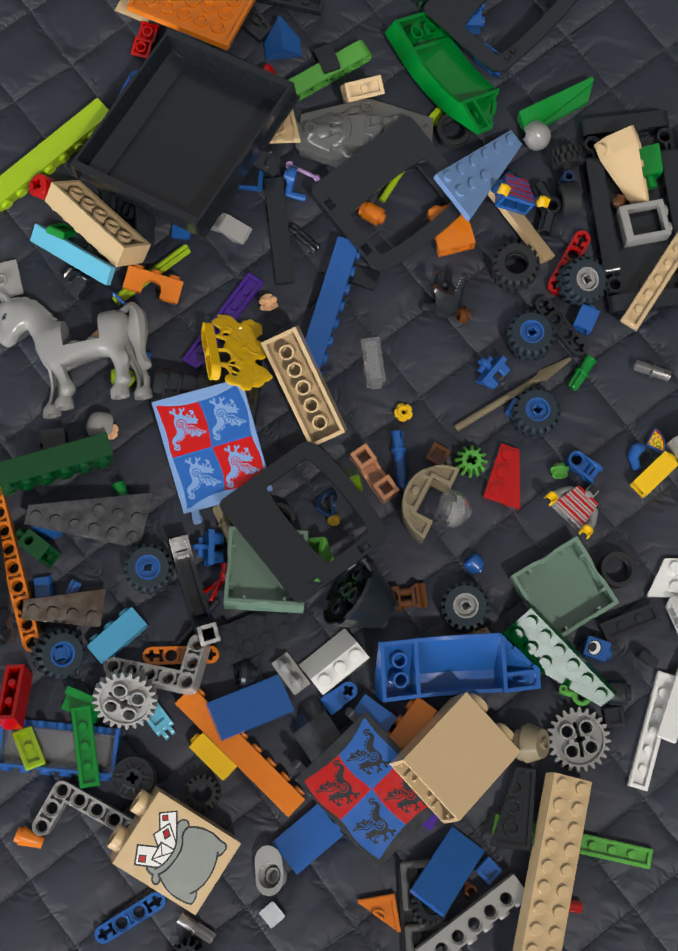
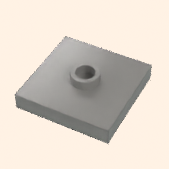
M16 259L0 263V302L3 301L2 292L11 298L25 296Z

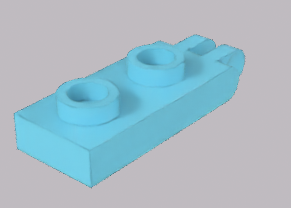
M157 703L154 715H151L150 721L147 722L157 736L162 734L168 740L170 737L165 731L168 729L174 735L176 733L172 728L174 723L161 705Z

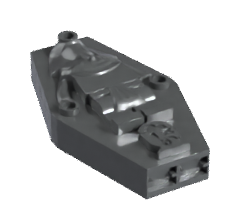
M373 99L357 100L301 114L300 121H297L301 142L296 143V149H299L301 157L337 168L404 116L413 118L432 142L433 118Z

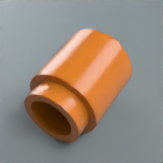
M364 202L358 211L362 219L375 226H378V224L382 225L387 216L385 209L372 202Z

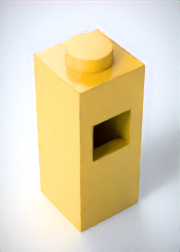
M664 451L630 486L642 498L646 497L678 466L676 457L672 453Z
M197 733L190 740L192 744L189 748L222 781H225L238 767L205 733L201 735Z

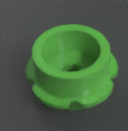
M564 463L554 464L550 469L552 477L556 479L566 478L569 467L565 466Z

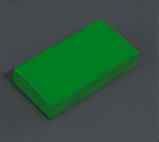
M63 222L49 225L46 233L62 240L75 237L78 233L72 226Z

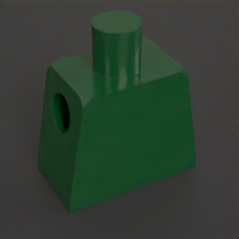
M20 528L16 532L15 537L19 540L17 544L50 569L61 556L58 550L31 529L26 531L24 528Z

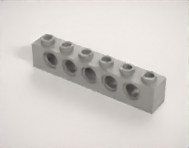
M509 874L414 949L416 951H436V945L442 942L445 945V951H462L461 947L466 943L470 945L478 939L476 935L483 931L485 933L494 926V921L498 918L502 920L510 914L508 910L513 906L517 908L521 905L524 893L523 886L514 874ZM504 892L509 897L506 904H503L500 900V896ZM487 905H491L493 908V913L489 917L484 913ZM472 917L477 920V926L474 929H470L468 926V921ZM455 930H459L461 933V938L457 942L452 939V933Z

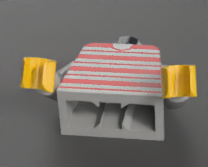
M590 484L585 490L579 485L575 488L573 486L558 488L543 497L544 499L549 498L551 501L549 506L557 511L575 530L579 531V534L582 532L586 533V539H589L593 533L598 516L596 508L598 503L593 498L599 493V490L593 484Z

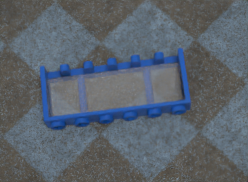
M25 719L23 729L32 726L45 760L44 765L34 769L40 770L39 774L51 775L52 771L60 772L59 776L71 777L72 773L78 774L73 724ZM0 726V770L12 771V767L20 768L19 772L32 773V769L25 770L12 733L22 729L4 730ZM94 726L100 780L111 781L112 772L118 764L123 729Z

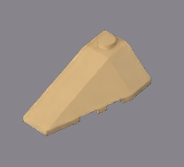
M634 125L608 135L594 144L601 163L630 204L649 201L647 182L642 172L644 162L640 159L639 149H642L641 142Z

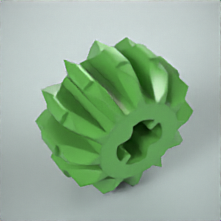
M470 445L469 450L464 446L462 448L463 452H457L459 458H455L454 462L459 464L456 468L463 469L461 472L462 476L468 472V478H471L473 473L478 477L480 475L479 471H485L483 465L487 464V460L483 458L486 454H479L480 447L474 451L473 445ZM469 458L470 460H475L473 465L472 463H467Z

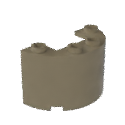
M435 465L423 469L409 481L405 489L400 508L402 524L409 536L420 545H422L433 521L417 513L430 486L448 494L460 470L456 467Z

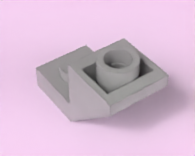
M223 213V215L219 216L211 230L222 233L232 242L243 245L248 239L252 228L229 214Z

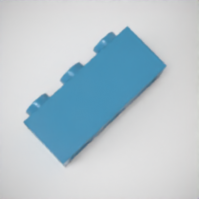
M127 607L119 613L120 617L115 622L113 620L104 626L105 630L100 635L97 633L89 639L90 643L87 647L101 664L104 665L108 658L116 656L149 627L133 607L130 609Z

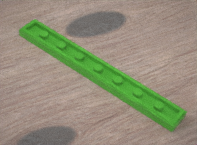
M495 814L491 834L494 833L499 818L498 814ZM533 822V824H532V838H531V843H533V840H534V834H535V829H536V824H537V823H534V822ZM583 834L579 854L650 869L653 849Z

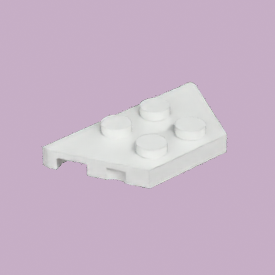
M665 558L646 597H678V558Z

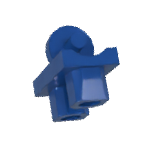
M504 355L501 357L496 356L494 360L491 356L486 360L480 358L478 363L481 366L477 370L482 374L476 382L479 385H485L489 389H495L499 384V381L494 377L495 373L497 372L499 375L505 376L511 370L506 363L507 358Z
M208 529V531L204 532V538L199 537L198 544L192 545V550H198L197 557H203L204 550L203 566H211L223 562V552H215L214 545H223L224 534L215 532V529Z

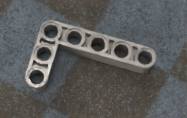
M196 635L192 636L188 642L180 670L116 657L108 658L103 668L106 673H110L112 676V669L117 665L118 673H121L122 668L125 669L126 673H129L130 669H137L134 675L140 671L141 678L144 676L149 677L151 673H155L152 679L147 677L146 681H153L152 688L193 695L199 690L210 653V645L208 644L200 649H196L200 643ZM193 662H198L194 668H190ZM169 677H173L170 683H166ZM192 680L191 685L185 687L186 682Z
M59 781L53 786L33 821L32 830L39 836L49 834L55 827L67 804L112 830H115L118 825H122L127 829L133 817L86 790L80 789L79 786L70 781ZM62 784L68 787L66 795H61L59 792ZM79 794L85 796V803L83 805H79L76 801ZM52 802H55L58 806L56 813H51L49 810V805ZM96 804H100L103 808L100 815H96L93 811ZM113 814H118L120 817L118 825H114L111 822ZM41 820L47 823V829L44 832L39 829V822Z

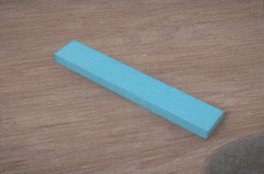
M35 223L30 239L31 242L104 285H111L116 267L67 239L62 240L46 233L47 228L45 226Z

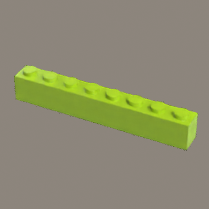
M98 98L0 176L1 212L9 209L13 202L27 194L29 182L35 175L43 174L47 176L52 174L61 163H66L71 155L81 150L109 111Z

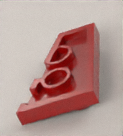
M501 443L483 498L517 510L520 509L519 449Z

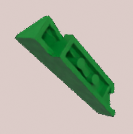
M590 77L519 111L517 122L525 135L524 128L531 121L539 120L549 126L587 105L594 78Z

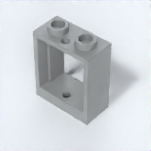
M663 199L625 205L618 208L616 217L624 248L668 240L673 229L671 222H668V207L664 205ZM657 209L662 231L634 235L629 214Z

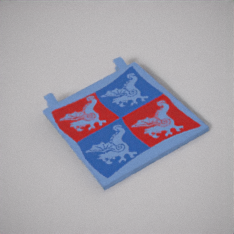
M224 382L152 402L183 513L191 512L195 525L203 521L200 509L219 505L223 498L267 468L247 395L240 387ZM272 484L267 488L268 491L273 490Z

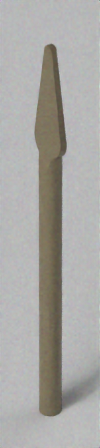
M571 357L539 370L536 376L455 424V430L457 432L519 395L524 390L529 389L540 381L548 380L571 361Z

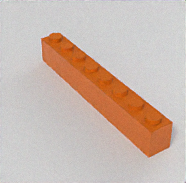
M200 688L193 695L184 694L175 704L289 817L305 800L303 797L305 792L297 785L293 787L289 783L290 777L283 771L279 773L275 769L277 766L275 762L269 757L265 759L260 754L262 750L255 743L251 745L246 740L248 736L244 732L221 741L206 707V703H208L204 698L206 694Z

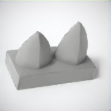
M288 652L271 663L294 695L310 685V682Z

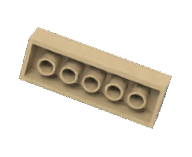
M80 180L51 182L45 202L64 221L68 222L76 232L80 233L88 243L92 244L100 254L104 255L112 265L120 267L144 262L151 244Z
M299 325L262 342L261 345L307 442L318 445L345 433L347 427Z

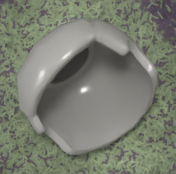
M535 120L531 121L524 128L526 136L523 140L529 149L538 151L547 147L551 138V132L546 124Z
M100 411L91 414L86 424L89 437L107 432V435L111 434L113 417L111 413Z

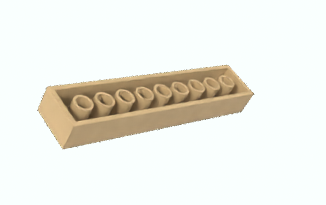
M555 772L546 773L513 951H562L592 785L590 781Z

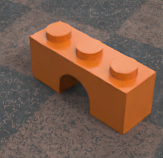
M134 264L133 266H128L122 289L141 294L142 287L146 283L152 282L160 288L159 300L177 305L184 282L180 281L181 278L178 276H163L161 271L151 269L150 272L144 270V266Z

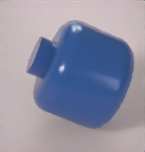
M472 553L463 562V566L470 574L481 573L485 565V561L478 553Z

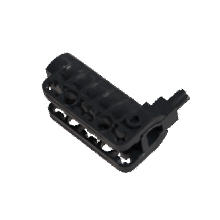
M263 360L255 361L256 364L262 366ZM158 367L153 393L156 400H161L224 383L225 377H220L219 380H209L208 374ZM262 386L260 388L252 387L251 390L245 391L255 425Z

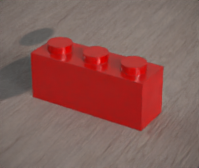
M25 664L6 665L0 692V726L4 730L23 729L33 678V674Z

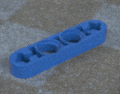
M155 891L101 924L95 930L94 936L96 941L101 944L108 943L158 912L165 906L166 897ZM154 895H156L157 898L161 897V906L155 904L152 907H150V909H152L153 911L149 912V908L144 903V901L147 900V903L149 904L154 900ZM137 906H142L145 909V915L141 918L136 917L134 914V909ZM119 917L127 919L126 928L121 929L117 926L116 921ZM112 922L114 930L107 935L108 939L105 937L101 938L99 936L101 929L103 928L104 931L111 927L109 923Z

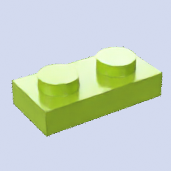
M32 726L12 733L26 771L45 764Z

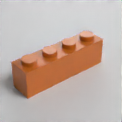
M421 698L410 699L405 706L408 710L404 716L400 714L393 723L396 725L392 732L388 730L386 733L401 750L437 712L436 709Z

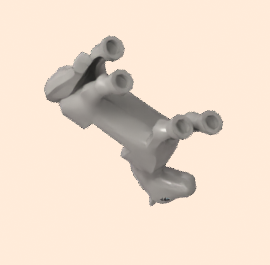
M1 293L3 302L0 304V343L5 347H12L16 345L19 338L26 331H29L35 343V350L43 365L48 369L51 393L50 399L43 409V418H58L61 416V411L74 408L72 397L76 392V386L71 381L68 371L102 358L110 357L116 370L114 385L110 389L111 399L121 400L130 396L128 387L132 382V377L129 373L130 365L135 372L137 380L134 399L146 400L153 397V391L150 388L151 378L147 371L152 367L151 360L146 353L148 322L145 311L138 304L129 302L118 311L110 310L99 313L97 318L99 338L93 336L85 341H72L67 324L55 318L37 300L25 296L11 298L6 293Z

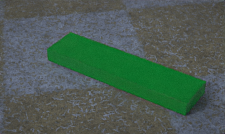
M92 705L72 707L71 716L80 789L100 786L101 780Z

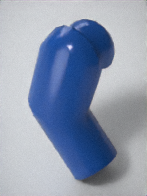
M634 443L628 452V459L633 471L642 468L639 457L645 451L643 443Z

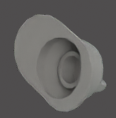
M269 845L261 847L255 856L256 886L259 892L266 896H272L279 892L287 880V871L283 866L280 852L275 847Z

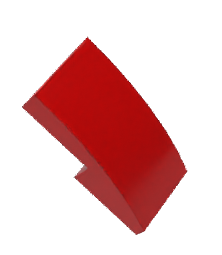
M145 21L141 22L138 36H135L131 55L147 59L157 40L160 30L159 25Z

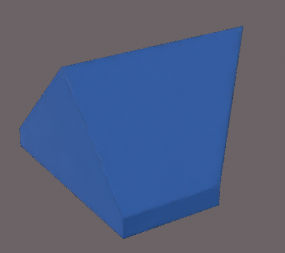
M279 15L264 41L266 61L302 57L300 38Z

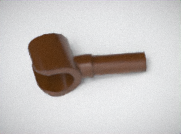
M466 880L464 883L465 896L470 900L468 892L473 891L477 897V889Z

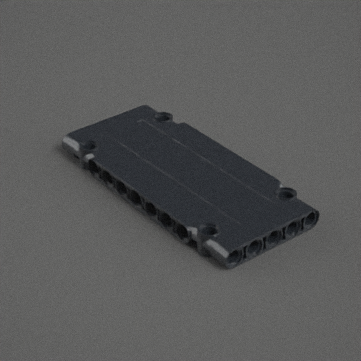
M665 110L588 118L579 122L582 150L585 159L583 170L599 265L603 264V271H607L608 274L605 275L608 278V283L605 285L608 287L604 292L607 295L611 316H619L626 313L678 232V154L676 147L672 145L673 132L670 130L668 115ZM634 125L641 142V147L656 143L660 145L663 172L659 178L655 179L657 187L648 190L649 201L663 199L664 205L668 207L667 218L668 222L672 224L673 231L668 240L624 248L616 217L617 208H613V197H616L617 193H620V195L624 194L601 163L596 149H589L587 146L591 145L594 147V144L606 136ZM660 137L665 138L667 141H662ZM626 198V205H631ZM657 209L629 214L634 235L662 231ZM678 267L649 312L678 309ZM610 284H615L618 289H612Z

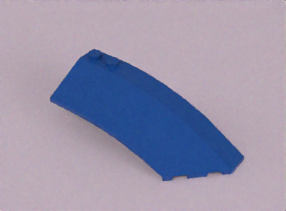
M501 633L444 635L378 642L375 693L376 698L382 702L458 695L465 692L468 694L508 693L541 689L540 668L526 658Z

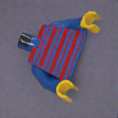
M508 171L502 179L496 181L491 189L492 193L496 194L495 207L521 215H526L533 206L548 208L551 200L543 195L536 197L531 191L529 182L517 177L515 171Z

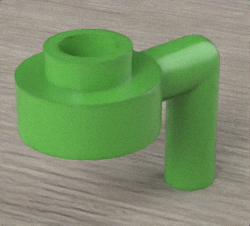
M561 685L558 690L560 695L571 697L577 706L583 707L590 703V700L587 698L579 700L578 693L568 689L565 685Z

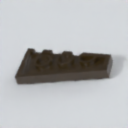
M106 588L23 599L21 619L101 627Z

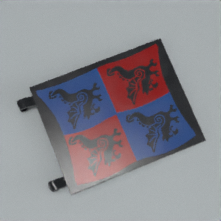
M348 707L344 712L353 723L307 768L298 758L292 761V765L301 773L295 780L375 866L379 868L434 812L389 764L402 751L366 711L359 717L351 707Z

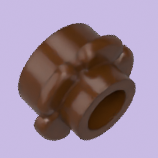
M620 193L613 197V208L618 210L620 206L626 205L625 195H620Z
M467 306L460 307L456 312L457 322L466 324L467 321H470L471 310H468Z

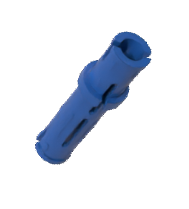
M400 430L391 432L393 442L391 452L394 456L396 486L399 489H405L408 485L405 452L407 450L404 446V432Z

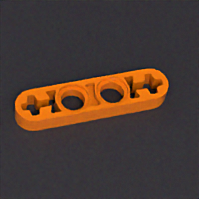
M210 645V649L216 653V656H213L212 660H209L208 657L206 664L218 661L220 654L216 647ZM187 646L149 647L144 650L142 657L145 663L151 665H182ZM160 650H163V662H160L161 658H154L152 662L147 658L150 651H153L154 654H161ZM169 650H174L177 653V658L174 661H168L166 658V653Z

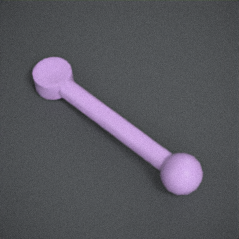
M291 161L286 162L287 169L290 166H294ZM298 167L299 172L314 178L317 182L320 181V175H314Z

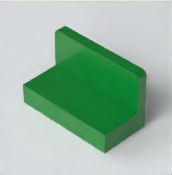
M67 686L65 691L67 695L61 708L71 713L72 707L92 705L93 722L97 724L100 717H97L98 711H94L95 704H92L93 696Z

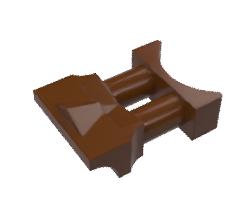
M415 583L411 587L399 589V586L391 587L398 595L399 607L395 612L402 611V608L428 607L425 583ZM412 595V599L401 600V596Z

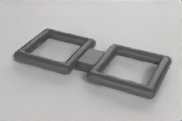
M430 859L402 861L400 863L404 911H412V909H409V905L412 902H410L408 869L425 868ZM422 903V908L427 914L435 913L425 903ZM418 920L417 923L405 925L406 951H414L413 932L438 930L448 920H443L434 927L429 926L428 928L424 927L425 924L422 926L418 925Z

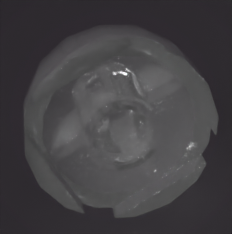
M448 488L446 489L448 493L443 492L439 500L437 513H440V519H436L438 525L456 528L470 518L472 509L465 494Z

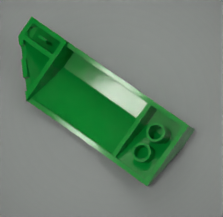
M425 12L395 20L385 34L403 65L420 88L448 116L475 134L479 135L490 131L493 128L492 119L496 111V97L499 94V88L496 89L472 66L451 36L432 21Z

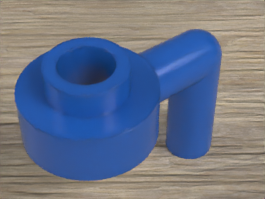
M290 166L289 169L285 170L284 180H287L285 197L306 202L307 194L293 191L298 167Z

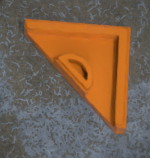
M395 893L358 899L360 905L397 932H401Z

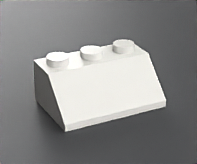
M344 628L299 664V666L324 696L370 657Z

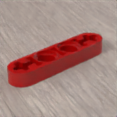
M582 230L574 235L547 284V291L551 295H559L560 289H553L552 284L556 283V276L560 275L558 273L559 268L568 261L573 260L569 258L568 253L575 251L578 254V258L583 256L591 240L588 232ZM584 237L585 239L580 248L577 247L579 238Z

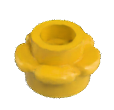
M404 403L398 404L394 410L395 417L402 422L411 419L413 415L412 407L408 404L404 405Z

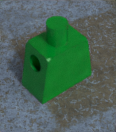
M659 143L639 149L640 159L644 162L642 172L643 177L646 178L648 190L657 187L655 179L659 178L663 172Z

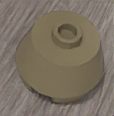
M526 723L525 725L521 724V728L515 730L513 743L521 751L516 757L518 760L531 763L547 756L550 740L545 729L532 723Z

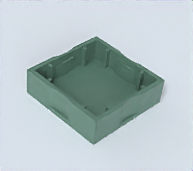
M229 526L224 609L303 613L304 602L297 603L291 598L234 526ZM296 530L308 543V531Z
M578 536L508 578L526 608L529 610L534 606L563 637L619 603L605 579L596 570L590 555Z

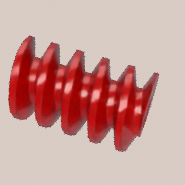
M37 174L30 180L28 189L32 196L45 200L51 182L58 181L46 175Z

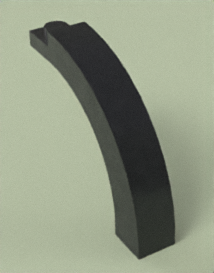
M184 533L168 538L182 596L200 645L205 646L221 641L217 623L212 616L201 586L188 534Z

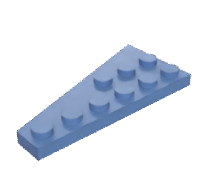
M512 130L445 168L433 177L467 222L472 218L522 145Z

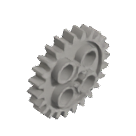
M122 668L121 673H118L115 669L113 676L110 673H106V677H101L99 683H96L92 695V704H95L94 711H98L97 717L104 716L103 723L111 721L110 727L117 724L118 729L122 725H125L126 730H128L129 725L136 729L137 723L143 726L144 720L150 721L151 715H154L155 709H157L158 702L156 701L158 700V695H156L157 689L152 688L153 681L146 682L148 676L141 678L140 671L134 675L133 669H130L129 673H126L124 668Z
M577 707L576 712H574L573 708H569V714L562 710L563 717L555 715L557 722L550 721L553 729H547L551 733V736H549V740H551L549 748L553 749L549 755H556L554 762L562 761L560 767H564L567 764L568 771H571L573 766L576 772H579L581 767L584 772H587L588 765L590 768L595 769L594 762L602 764L599 758H606L607 756L603 751L610 750V748L605 746L606 743L611 742V740L605 737L610 734L608 731L604 732L607 724H600L602 717L595 719L596 712H592L589 715L588 708L583 713L580 707ZM573 722L576 723L577 734H576L575 729H574V727H573ZM583 722L588 723L590 726L588 733H584L581 730ZM564 726L569 727L571 730V734L567 738L562 735V728ZM577 735L582 737V741L579 743L574 742V738H577ZM588 742H592L595 746L592 753L586 750ZM579 744L584 755L583 757L580 756ZM569 746L575 748V755L573 757H569L566 753Z

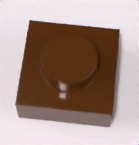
M434 442L425 460L434 465H444L451 450Z

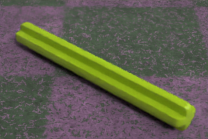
M183 244L148 271L151 272V269H155L164 273L190 254V248ZM122 289L116 294L126 301L135 293ZM113 296V301L117 305H121V303Z

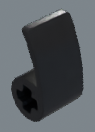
M330 43L312 48L317 64L320 63L324 74L341 68Z

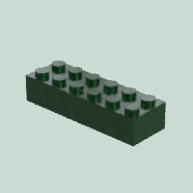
M107 432L0 462V496H11L16 491L22 489L24 491L32 490L39 484L43 486L54 483V480L60 478L67 480L78 473L85 475L95 468L101 470L110 467V464H113V451Z

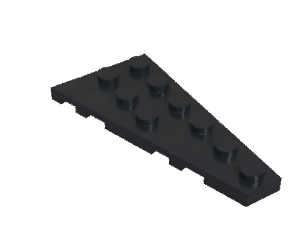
M153 492L28 504L24 524L133 548L136 546L140 547Z

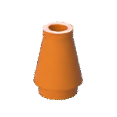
M19 826L13 842L18 843L17 845L41 849L45 837L36 835L33 830L26 826Z

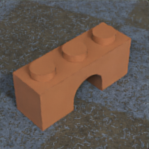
M366 443L350 454V460L382 504H385L399 494V488L389 474L386 475L382 470L376 456Z

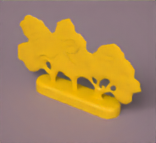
M220 314L217 315L218 318H214L211 321L212 323L203 322L201 340L209 380H219L221 367L226 368L230 372L225 376V382L229 385L238 386L243 391L251 390L252 387L260 388L265 382L273 378L266 368L255 363L256 360H263L267 357L261 345L262 342L257 340L263 334L261 324L251 319L238 323L230 315ZM214 326L219 328L220 332L218 334H215ZM216 338L226 342L223 348H218ZM219 352L229 353L231 360L227 363L220 362ZM229 365H230V366H235V367L238 368L240 371H239V372H236V371H234V370H231L232 367H229Z

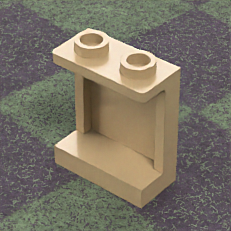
M381 75L344 83V85L340 86L344 104L385 94Z

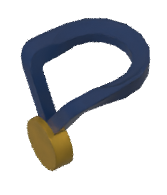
M328 490L322 493L315 503V510L327 516V521L331 526H337L340 523V517L335 514L338 494L335 490ZM334 495L330 514L321 509V502L325 497Z

